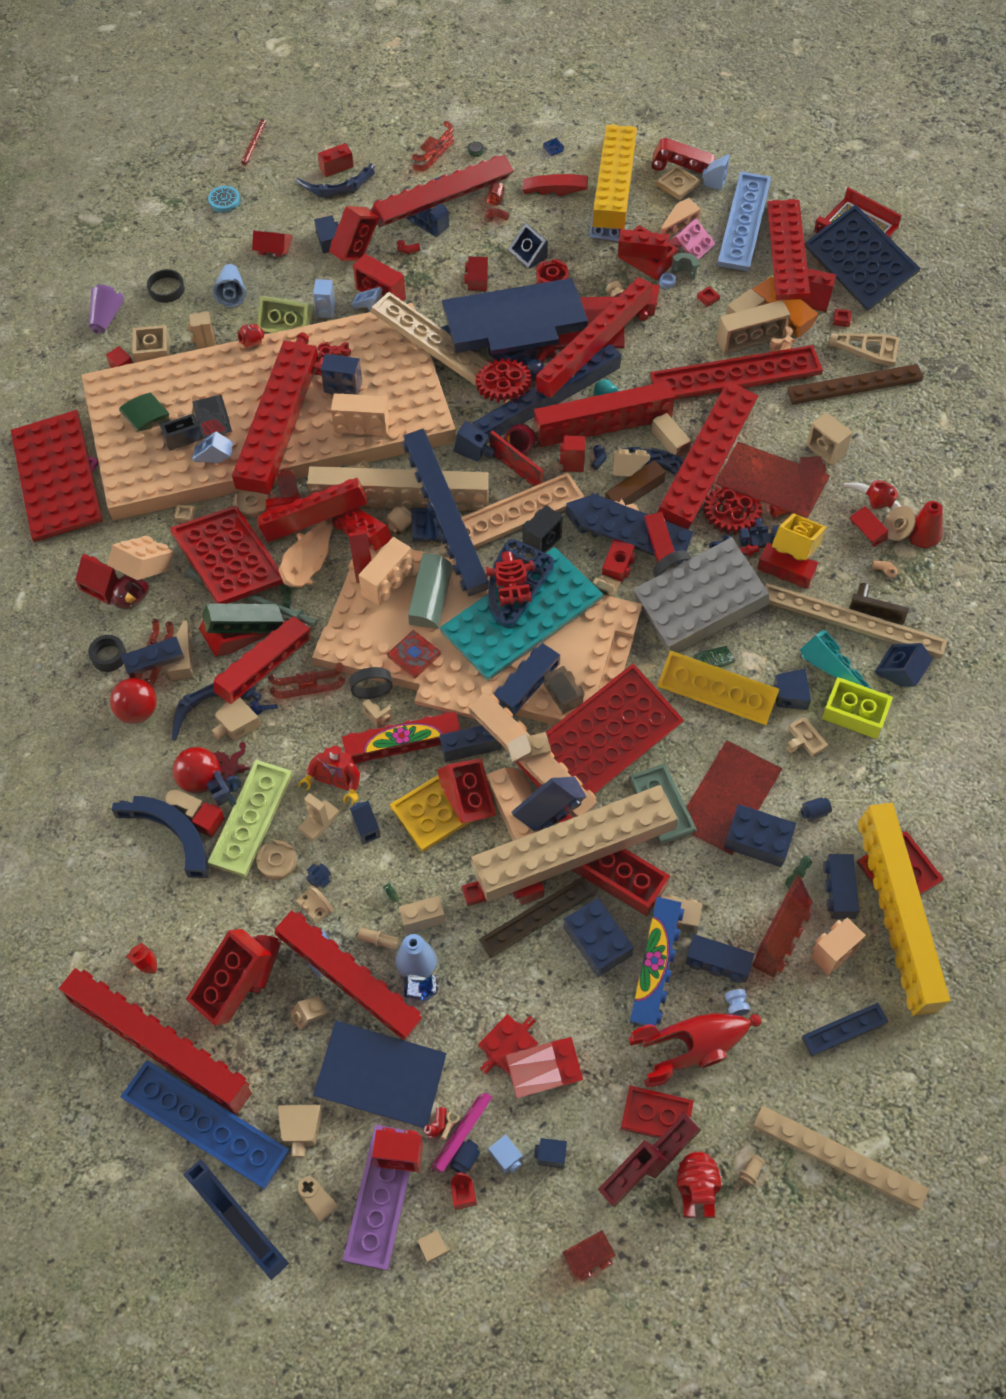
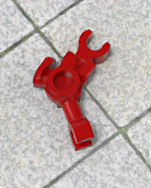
M328 342L319 344L317 347L319 362H316L314 365L316 369L315 375L321 376L320 369L325 354L350 356L351 349H349V343L344 342L340 346H330Z

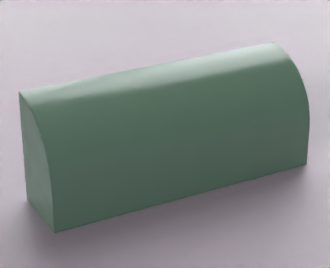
M423 553L408 613L409 625L439 629L453 569L451 562L446 558Z

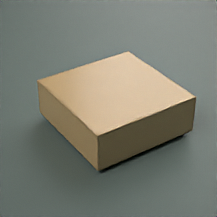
M177 504L173 518L174 522L185 523L193 520L196 512L195 506Z
M438 1230L417 1240L427 1263L448 1253Z

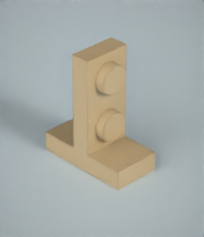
M309 793L304 798L309 816L298 829L302 834L315 842L337 818L340 811L325 799L321 802Z

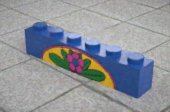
M661 897L656 899L630 1024L638 1026L652 1024L656 1026V1024L660 1025L663 1012H659L660 1003L665 1004L667 991L663 989L665 982L669 983L671 970H668L669 962H674L676 950L672 949L673 941L678 942L680 929H676L678 921H682L685 909L681 908L682 902Z

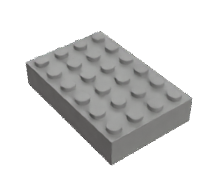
M732 537L633 589L637 602L642 604L643 612L668 653L670 651L678 653L770 604L768 591Z

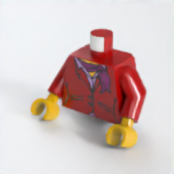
M332 746L311 759L306 770L307 775L299 782V787L306 782L308 784L306 791L309 790L313 785L312 777H314V780L349 791L343 798L345 804L349 801L350 797L352 798V805L358 801V795L355 791L358 790L360 771L354 764L353 757L350 754L341 752L339 746Z

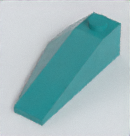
M826 630L816 634L799 650L805 661L810 662L835 678L839 677L872 689L860 672L850 667L851 660L847 656L841 655L839 652L841 647Z

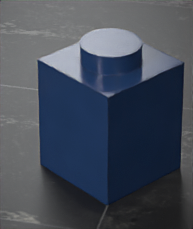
M540 1138V1145L535 1144L534 1158H538V1165L564 1169L567 1141Z

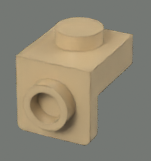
M319 995L297 1002L291 1011L292 1020L297 1024L299 1030L305 1029L308 1023L324 1018L328 1014Z

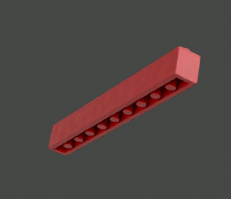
M505 154L501 156L496 155L488 161L482 160L478 165H469L462 171L458 169L449 176L445 174L438 180L432 179L425 185L419 184L412 190L405 189L398 195L392 194L385 200L379 199L373 203L371 211L380 216L377 225L381 228L435 207L438 204H443L508 179L514 170Z
M638 277L536 375L537 391L551 398L652 299V283Z

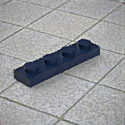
M875 1003L804 1034L801 1038L811 1057L886 1025L889 1021L879 1003Z

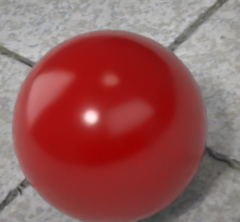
M139 678L122 680L113 688L110 695V707L113 714L120 721L128 724H139L148 720L153 715L157 706V696L153 687Z
M190 747L183 750L176 757L172 768L173 778L176 784L186 792L193 794L204 793L209 790L207 783L215 779V771L219 770L220 772V764L217 757L208 749Z

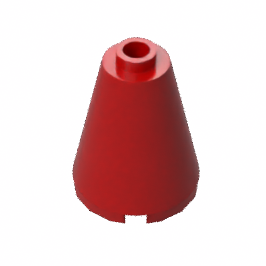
M929 501L915 515L916 524L908 536L913 545L925 549L938 545L943 536V507L937 501Z
M266 935L253 936L272 956L249 992L260 993L261 989L266 988L282 944V940L277 937Z

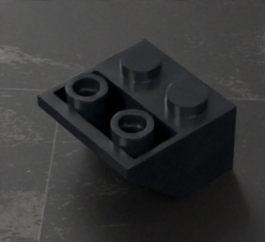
M192 412L158 423L169 451L203 440L199 424Z

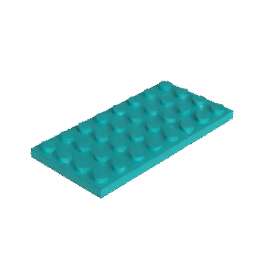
M556 547L546 553L554 559L552 572L514 627L504 628L495 621L489 609L488 594L440 627L442 634L487 681L603 599V593ZM546 562L545 564L542 563V570L546 564H549L548 562ZM535 574L531 578L533 580H540L541 576ZM498 586L495 597L498 608L502 612L506 604L501 607L498 588L504 587ZM514 602L513 606L515 608H520L523 606V604L519 605L518 602ZM512 612L509 618H505L506 621H508V619L512 620Z

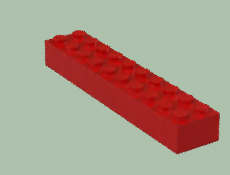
M283 340L232 474L235 489L270 495L315 372L314 365L319 361L317 346Z
M727 381L657 513H663L665 521L688 530L690 529L759 395Z
M74 968L58 989L69 1003L233 1114L237 1115L251 1096L250 1084L245 1081L246 1078L237 1071L233 1074L228 1070L229 1066L221 1060L215 1062L209 1052L203 1048L200 1050L196 1049L191 1040L186 1037L181 1039L170 1026L167 1025L164 1028L160 1024V1020L152 1014L147 1016L143 1013V1009L135 1003L130 1005L122 994L117 991L114 994L109 990L110 987L101 980L97 983L86 970L83 969L81 972Z

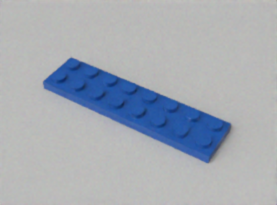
M148 1060L144 1062L120 1096L124 1101L264 1190L290 1152L287 1147Z

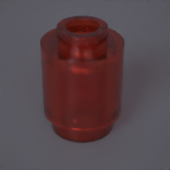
M493 182L490 185L487 194V202L489 204L497 206L502 203L505 192L502 183Z

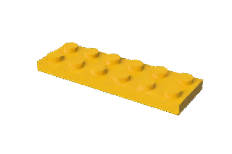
M673 651L669 652L657 687L764 725L768 723L780 690Z

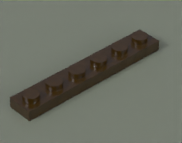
M582 876L479 939V942L488 956L492 958L594 895V891Z

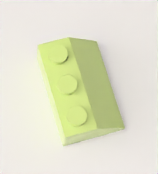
M260 296L257 325L263 331L271 333L308 326L312 321L314 304Z

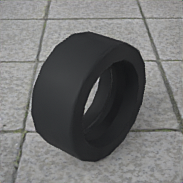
M103 635L93 640L89 646L88 653L96 669L103 672H111L124 664L121 655L126 654V649L120 638L114 635ZM115 646L118 648L117 655L110 660L103 661L97 658L98 652L104 647Z

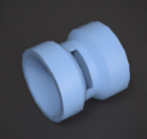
M744 989L732 990L725 994L726 1002L730 1005L728 1008L729 1014L742 1016L751 1011L749 1004L745 1000L747 995Z

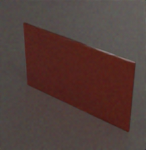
M737 442L715 484L809 518L830 475Z
M726 740L686 807L697 829V832L692 835L733 855L735 851L725 849L724 845L737 805L740 804L759 810L783 768Z

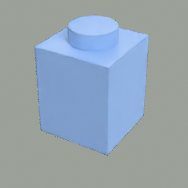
M504 1135L488 1148L490 1156L504 1174H507L509 1171L513 1173L521 1167L522 1164L520 1162L523 1161V1155L507 1135Z

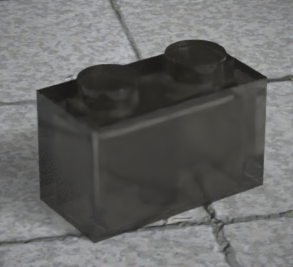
M565 666L544 675V686L562 714L577 708L583 703L584 691L580 685L577 686L572 672L567 671Z

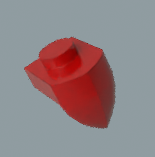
M142 942L134 946L129 954L125 956L141 972L147 974L156 973V957Z
M458 1172L452 1177L450 1182L454 1209L459 1210L477 1206L472 1178L467 1174Z

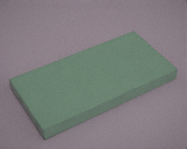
M666 764L629 776V781L635 794L661 785L678 818L675 830L656 837L659 846L697 832Z

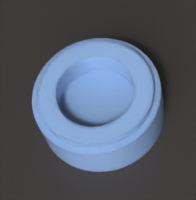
M663 273L660 276L659 284L665 289H671L676 284V277L672 273Z

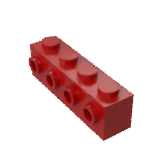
M359 508L332 517L334 527L337 530H342L347 536L348 533L367 530L369 547L374 551H377L392 539L386 524Z

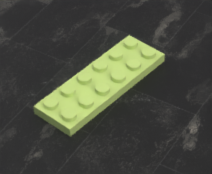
M255 760L236 804L208 860L209 866L242 877L247 876L292 778L293 773L291 770Z

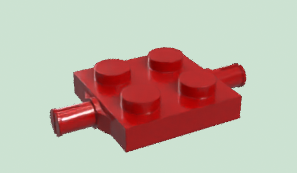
M507 1014L478 1044V1047L488 1058L484 1065L480 1067V1070L487 1075L496 1066L509 1076L510 1073L505 1055L532 1048L539 1044L528 1032L529 1028L536 1023L535 1019L529 1016L520 1024Z

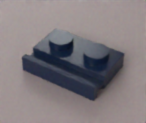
M412 508V542H430V540L438 542L439 532L433 521L435 516L434 513L430 514L428 508Z

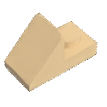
M546 732L528 737L527 733L507 743L512 763L551 753Z

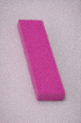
M482 1093L477 1096L432 1163L431 1168L434 1171L443 1172L492 1099V1096L488 1093Z

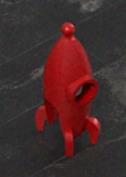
M711 1013L680 1021L660 1031L652 1024L644 1025L631 1032L632 1036L628 1039L631 1046L643 1043V1048L672 1039H680L686 1044L688 1053L654 1065L652 1073L647 1074V1079L643 1080L646 1087H655L667 1083L674 1070L696 1065L699 1068H706L728 1058L726 1053L742 1040L751 1026H760L762 1020L757 1014L751 1015L750 1019H746L733 1014Z

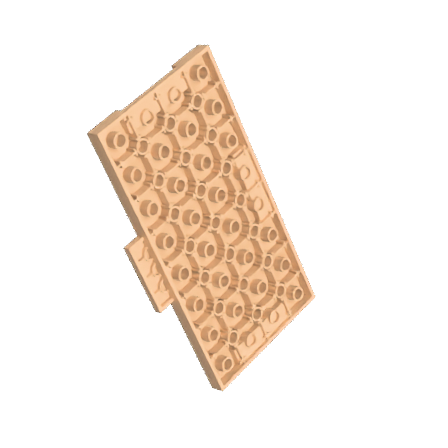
M385 545L377 551L370 548L371 560L374 559ZM411 549L413 572L410 576L404 578L400 587L395 589L389 599L380 606L362 596L360 583H356L353 561L351 559L348 575L327 627L324 626L313 653L312 660L314 665L352 675L361 669L369 667L387 669L391 673L393 685L418 691L414 700L415 704L445 712H456L457 715L475 719L469 713V706L485 691L489 695H494L496 689L506 683L508 676L518 670L519 664L523 660L526 661L530 656L531 651L487 681L442 634L440 627L487 595L488 590L468 597L467 592L461 589L459 583L461 581L460 576H456L454 569H452L439 629L409 625L408 613L422 555L426 552ZM453 559L449 560L452 566L455 565ZM603 595L602 600L542 643L560 654V665L515 715L556 725L624 671L641 616L642 604ZM413 632L415 634L414 637L418 638L416 640H418L419 644L412 641L407 646L404 640ZM423 640H425V642H427V644L424 645V643L422 644L421 642H422ZM402 643L405 647L402 653L406 655V657L402 659L398 651L393 656H391V654L398 649L396 647ZM413 646L422 651L416 658L407 652ZM423 647L437 651L429 660L422 658L427 653V650ZM411 659L414 663L419 660L426 663L421 667L420 665L414 666L407 662ZM371 678L372 680L384 683L387 681L381 678Z

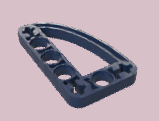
M516 539L508 540L501 549L493 568H496L497 562H502L501 555L507 551L512 552L514 560L521 559L523 564H527L532 560L535 571L532 572L530 570L528 572L526 581L522 585L529 584L532 590L531 599L533 600L552 572L554 559L550 555ZM531 553L534 555V558L526 559L524 555ZM546 562H548L549 564H546L542 570V563L545 564ZM538 574L541 576V579L533 580L531 577ZM490 576L488 585L490 612L499 625L504 628H512L517 624L530 603L529 601L522 602L523 606L520 608L506 604L501 612L495 597L496 576ZM512 612V620L508 619V621H506L505 618H509Z

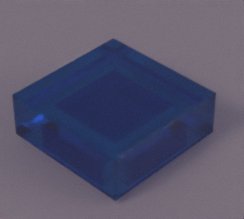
M557 137L543 143V148L550 156L564 151V146Z

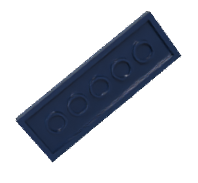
M594 493L591 494L579 526L580 528L611 540L616 539L635 545V549L655 556L644 516L648 514ZM665 521L674 551H687L693 531ZM679 561L676 565L682 564L683 561Z

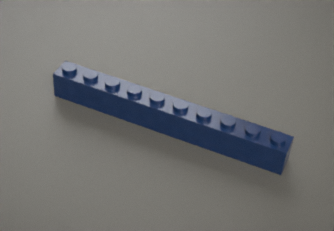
M610 344L599 350L551 398L538 392L537 387H534L525 392L524 396L520 395L519 399L514 398L513 402L509 401L472 422V425L489 436L488 443H490V432L494 431L501 437L513 426L523 424L534 418V409L556 405L618 370L621 364V354Z
M424 428L403 435V450L405 454L408 453L410 456L408 458L410 467L416 470L414 475L417 483L421 482L422 488L420 489L423 498H427L429 501L427 503L430 514L434 513V524L436 529L440 528L441 530L440 538L442 543L448 547L446 552L449 560L453 559L454 561L453 569L456 576L459 575L461 578L459 583L462 591H466L469 597L488 590L489 581L486 578L484 569Z

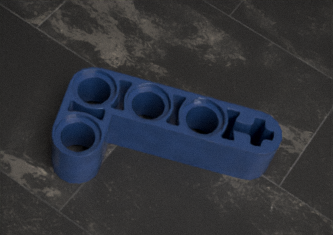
M438 204L433 209L430 208L406 218L434 237H438L449 227V213L443 204Z

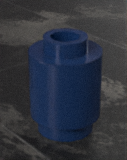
M819 797L804 802L800 812L803 819L811 822L828 816V813L832 812V806L828 798Z
M468 1139L466 1142L463 1141L451 1159L450 1168L457 1173L466 1174V1172H470L480 1154L479 1146Z

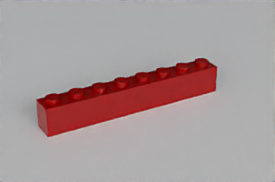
M291 910L275 928L274 935L395 1035L405 1041L421 1022L420 1011L412 1005L409 1007L403 1002L404 998L397 992L392 993L388 990V986L384 981L379 978L376 980L371 976V971L364 965L360 967L355 963V958L350 953H343L338 949L339 945L334 940H327L322 935L323 932L315 925L310 926L306 922L307 919L301 913H295Z

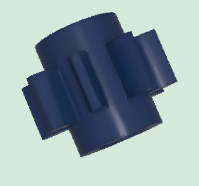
M313 863L307 869L308 876L306 879L316 888L318 886L325 888L331 882L329 880L331 872L322 863L319 865Z

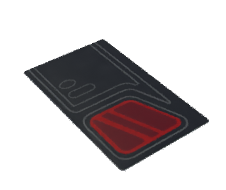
M222 394L192 401L203 439L209 437L214 432L221 435L232 432Z

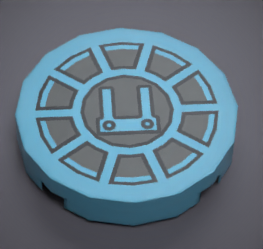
M230 186L217 187L208 196L209 205L217 212H230L232 208H237L240 203L239 192Z

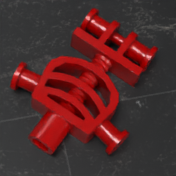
M507 551L502 553V562H497L496 568H488L486 566V578L488 576H496V583L504 587L498 588L501 607L504 604L513 606L514 601H518L519 605L526 601L532 603L529 584L522 585L526 581V572L530 570L532 572L535 571L532 560L527 564H523L521 559L514 560L512 552Z

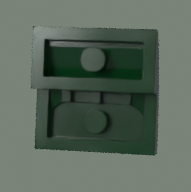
M151 392L133 398L119 407V411L137 432L151 429L154 422L169 419L168 411Z

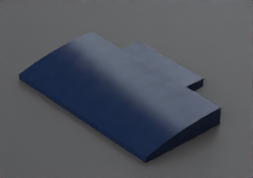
M572 278L442 300L455 353L490 347L491 354L496 355L559 344L558 335L583 331L588 326V320Z

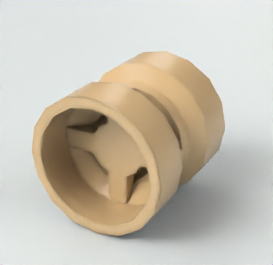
M613 281L606 287V292L610 297H618L624 291L619 281Z

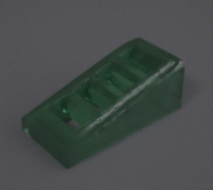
M727 645L701 651L693 656V659L702 662L706 660L707 664L719 668L735 662ZM725 652V654H726V656H727L728 658L725 659V658L723 657L722 653Z

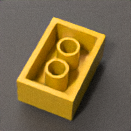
M793 513L779 526L772 547L776 548L780 553L793 555L797 560H807L820 546L827 527Z

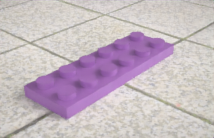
M375 1124L343 1262L388 1271L410 1172L375 1168L372 1159L376 1130H382V1128L386 1127ZM393 1128V1129H395V1132L404 1133V1131H405V1130Z

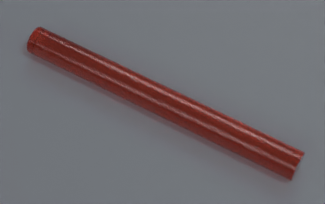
M264 119L260 120L241 161V164L244 166L248 164L266 124Z

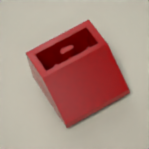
M83 554L75 578L79 590L109 605L111 603L113 587L119 580L115 569L100 562L94 556L90 557Z

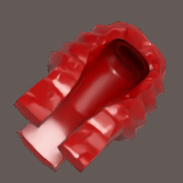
M692 1152L683 1158L679 1163L680 1168L677 1170L676 1187L682 1195L683 1217L695 1218L694 1204H703L704 1218H716L715 1197L723 1185L720 1170L717 1167L716 1161L707 1153Z

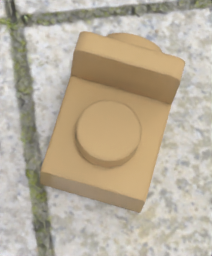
M369 699L362 703L363 713L377 728L390 722L392 709L389 706L381 711L379 706L375 703L372 704Z

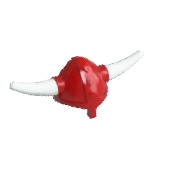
M873 481L871 486L861 483H844V487L854 488L865 493L869 497L873 509L885 507L894 509L901 506L896 501L898 497L897 490L885 481Z

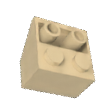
M618 449V452H614L613 475L632 476L650 460V454H647L646 450H636L635 453H629V449Z

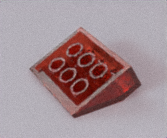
M796 875L758 948L752 967L775 978L777 972H783L787 963L784 961L786 954L791 956L796 946L793 944L795 937L799 939L804 930V927L801 926L803 921L808 922L813 913V910L810 909L813 902L800 876Z

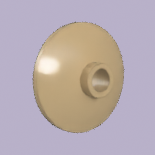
M899 506L891 510L883 523L888 530V539L900 541L909 536L915 527L916 516L914 511L906 506Z

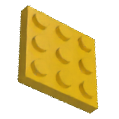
M438 775L389 804L390 809L422 853L471 823L461 824L441 788Z

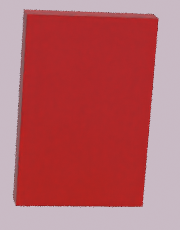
M629 1085L620 1130L659 1139L683 1113H686L691 1118L694 1100Z

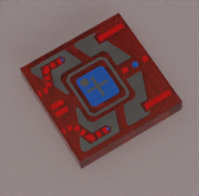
M412 630L387 653L389 659L414 679L441 655V651L415 630Z

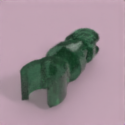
M283 583L280 590L282 606L290 609V595L292 592L289 586Z
M804 856L799 862V867L794 869V874L786 879L785 884L788 889L791 884L795 891L800 887L801 878H804L806 869L812 865V860L809 856Z

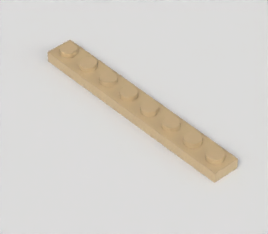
M762 1105L753 1125L755 1129L918 1211L921 1209L929 1188Z

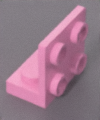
M697 219L686 225L669 241L672 245H681L687 253L694 255L698 260L715 245L713 239Z

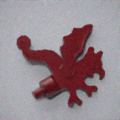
M245 742L239 744L241 750L231 755V758L225 752H219L218 750L215 753L212 752L220 764H225L220 765V774H226L223 777L224 780L228 776H235V773H245V770H250L249 766L245 767V764H238V759L246 751Z

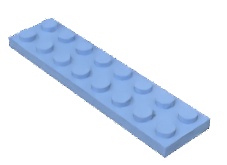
M740 172L717 266L749 272L771 181L770 176Z

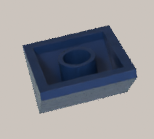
M525 222L508 250L525 266L532 268L548 258V241Z

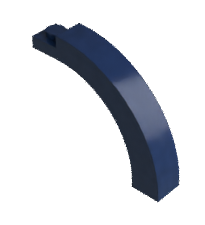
M134 796L133 803L120 801L119 803L112 804V812L116 818L151 820L170 829L183 844L185 852L184 870L187 877L208 878V858L202 840L194 825L181 811L164 801L145 796Z
M200 1159L183 1174L184 1177L270 1280H272L289 1264L288 1261Z

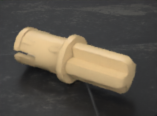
M361 927L358 933V940L373 943L376 947L380 945L396 950L400 943L398 937L384 934L381 930L377 932Z

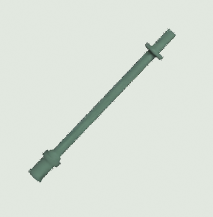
M189 566L185 571V577L195 580L204 586L194 568ZM254 594L244 598L257 604H276ZM278 604L282 614L291 618L294 616L301 622L314 627L317 625L318 620L304 615L303 609L300 608L296 612Z

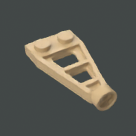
M831 333L828 346L838 347L877 364L894 367L900 337L885 334ZM849 341H861V348L850 345ZM869 342L879 343V353L868 351L865 348L866 344Z

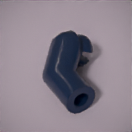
M599 444L593 447L595 460L591 463V467L594 470H598L607 459L604 448Z

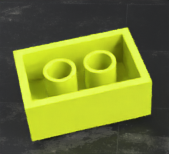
M837 677L822 719L878 739L893 697Z

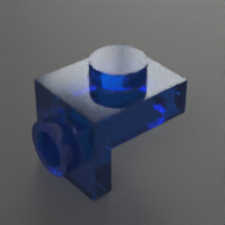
M431 974L429 977L407 975L404 977V998L428 1001L438 991L436 975Z

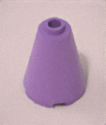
M101 284L91 288L89 327L94 333H104L124 302V296L121 292L117 294L114 292V288Z

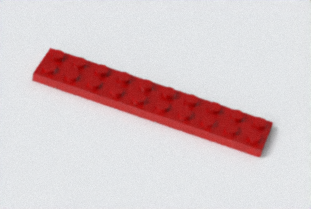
M795 199L767 201L775 299H810L800 201Z
M808 345L650 372L649 377L652 384L669 381L676 400L722 392L727 381L746 388L822 375L823 369L814 346Z

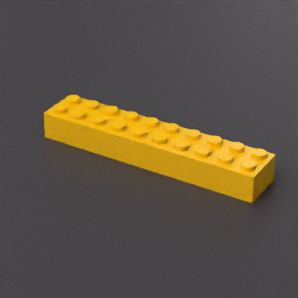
M615 124L606 125L593 208L592 227L625 229L637 127L617 126Z
M893 803L870 805L859 819L857 826L858 831L862 833L863 849L869 856L868 867L875 876L873 885L879 894V906L883 909L885 916L884 925L889 930L890 946L894 949L896 955L895 964L901 973V986L906 991L907 1007L911 1010L912 1016L937 1013L951 1000Z

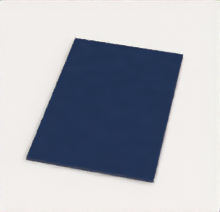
M335 1021L313 1096L425 1128L429 1123L447 1053Z

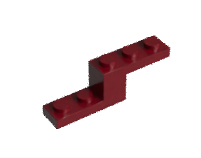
M683 1113L654 1145L644 1140L598 1188L599 1192L611 1206L616 1207L645 1175L656 1179L697 1136L701 1129L686 1113Z

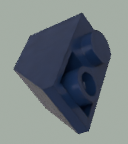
M369 801L358 802L349 808L353 826L362 845L381 837Z

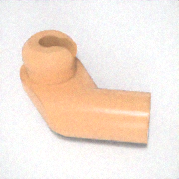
M876 560L872 562V569L882 570L890 578L896 577L898 570L891 562Z

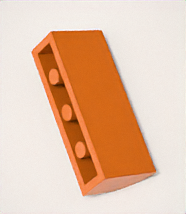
M772 276L752 289L765 299L764 305L780 301L775 299L774 278ZM801 299L783 300L791 314L788 326L793 330L792 335L799 338L812 327L818 317V313Z

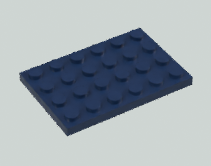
M856 204L804 243L805 248L830 273L836 274V279L867 311L920 272V267Z

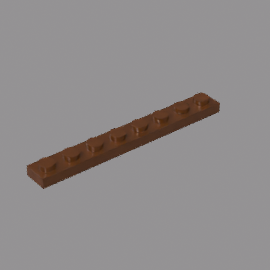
M914 364L788 387L787 392L792 405L919 382L923 380L924 376L919 365Z

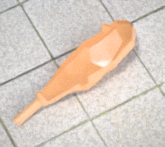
M333 518L322 521L305 535L297 534L298 541L284 553L278 569L285 585L303 588L305 584L312 585L313 580L311 578L320 571L328 554L329 539L333 529Z

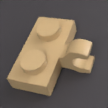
M805 716L789 725L788 730L795 737V739L788 742L789 746L786 747L790 754H793L802 746L812 758L827 749L828 744Z

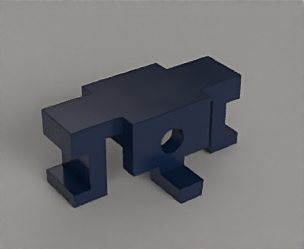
M761 518L756 519V527H751L749 532L748 528L740 529V547L758 545L759 548H765L767 542L773 544L780 525L773 526L771 533H768V526L762 525Z

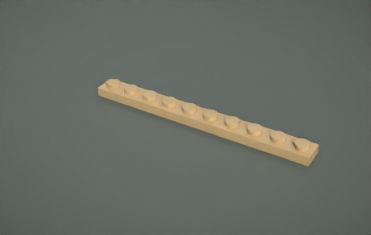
M769 583L765 585L769 593L770 605L889 643H922L930 656L940 659L943 656L947 643L946 639Z

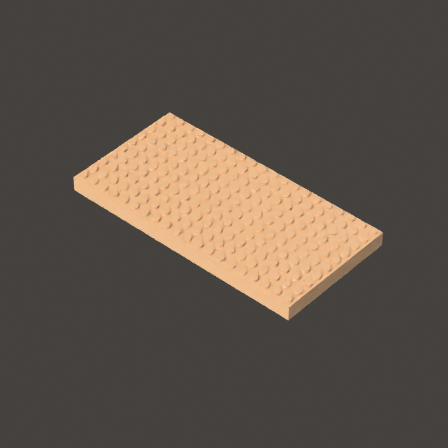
M413 303L407 304L415 310ZM371 312L266 334L264 339H262V343L255 347L247 348L240 344L239 341L82 374L107 507L112 521L176 507L177 504L185 505L240 492L241 490L235 489L232 474L283 340L295 342L297 334L301 332L309 336V345L317 347L319 344L326 342L330 346H340L344 342L349 343L351 355L347 357L360 358L363 382L359 395L387 397L389 411L387 436L335 433L331 413L334 394L324 393L322 376L315 375L314 372L274 484L307 477L309 466L344 467L358 464L361 460H365L368 463L405 454L402 443H404L403 435L423 428L432 448L455 443L456 429L430 353L377 318ZM151 392L168 411L169 419L190 412L194 413L196 417L192 401L222 394L232 432L222 434V436L233 442L232 455L221 463L193 461L192 457L195 446L203 440L169 451L158 423L166 420L154 422L151 429L137 432L119 411V407L133 398Z

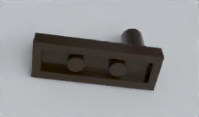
M867 583L859 584L857 594H853L849 609L904 625L909 610L908 607L869 598L870 585Z

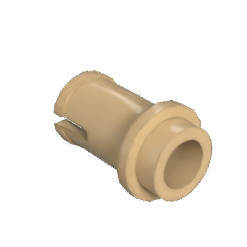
M752 1155L745 1170L740 1172V1180L749 1186H752L753 1183L755 1184L757 1182L756 1177L763 1165H765V1161L759 1156Z

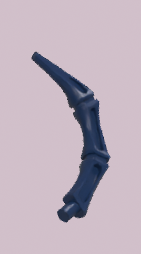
M370 163L368 167H363L357 176L351 177L350 180L337 185H316L299 178L296 179V182L320 198H328L336 194L354 193L366 180L375 174V165Z
M213 683L193 693L184 695L183 699L179 700L173 720L172 740H177L182 722L186 714L192 710V707L194 708L199 702L209 697H218L214 693ZM253 686L241 698L246 700L253 698L259 702L262 695L256 692V688Z

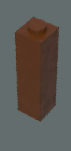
M654 460L632 476L606 491L605 498L614 502H620L622 499L625 506L632 504L664 483L666 471Z

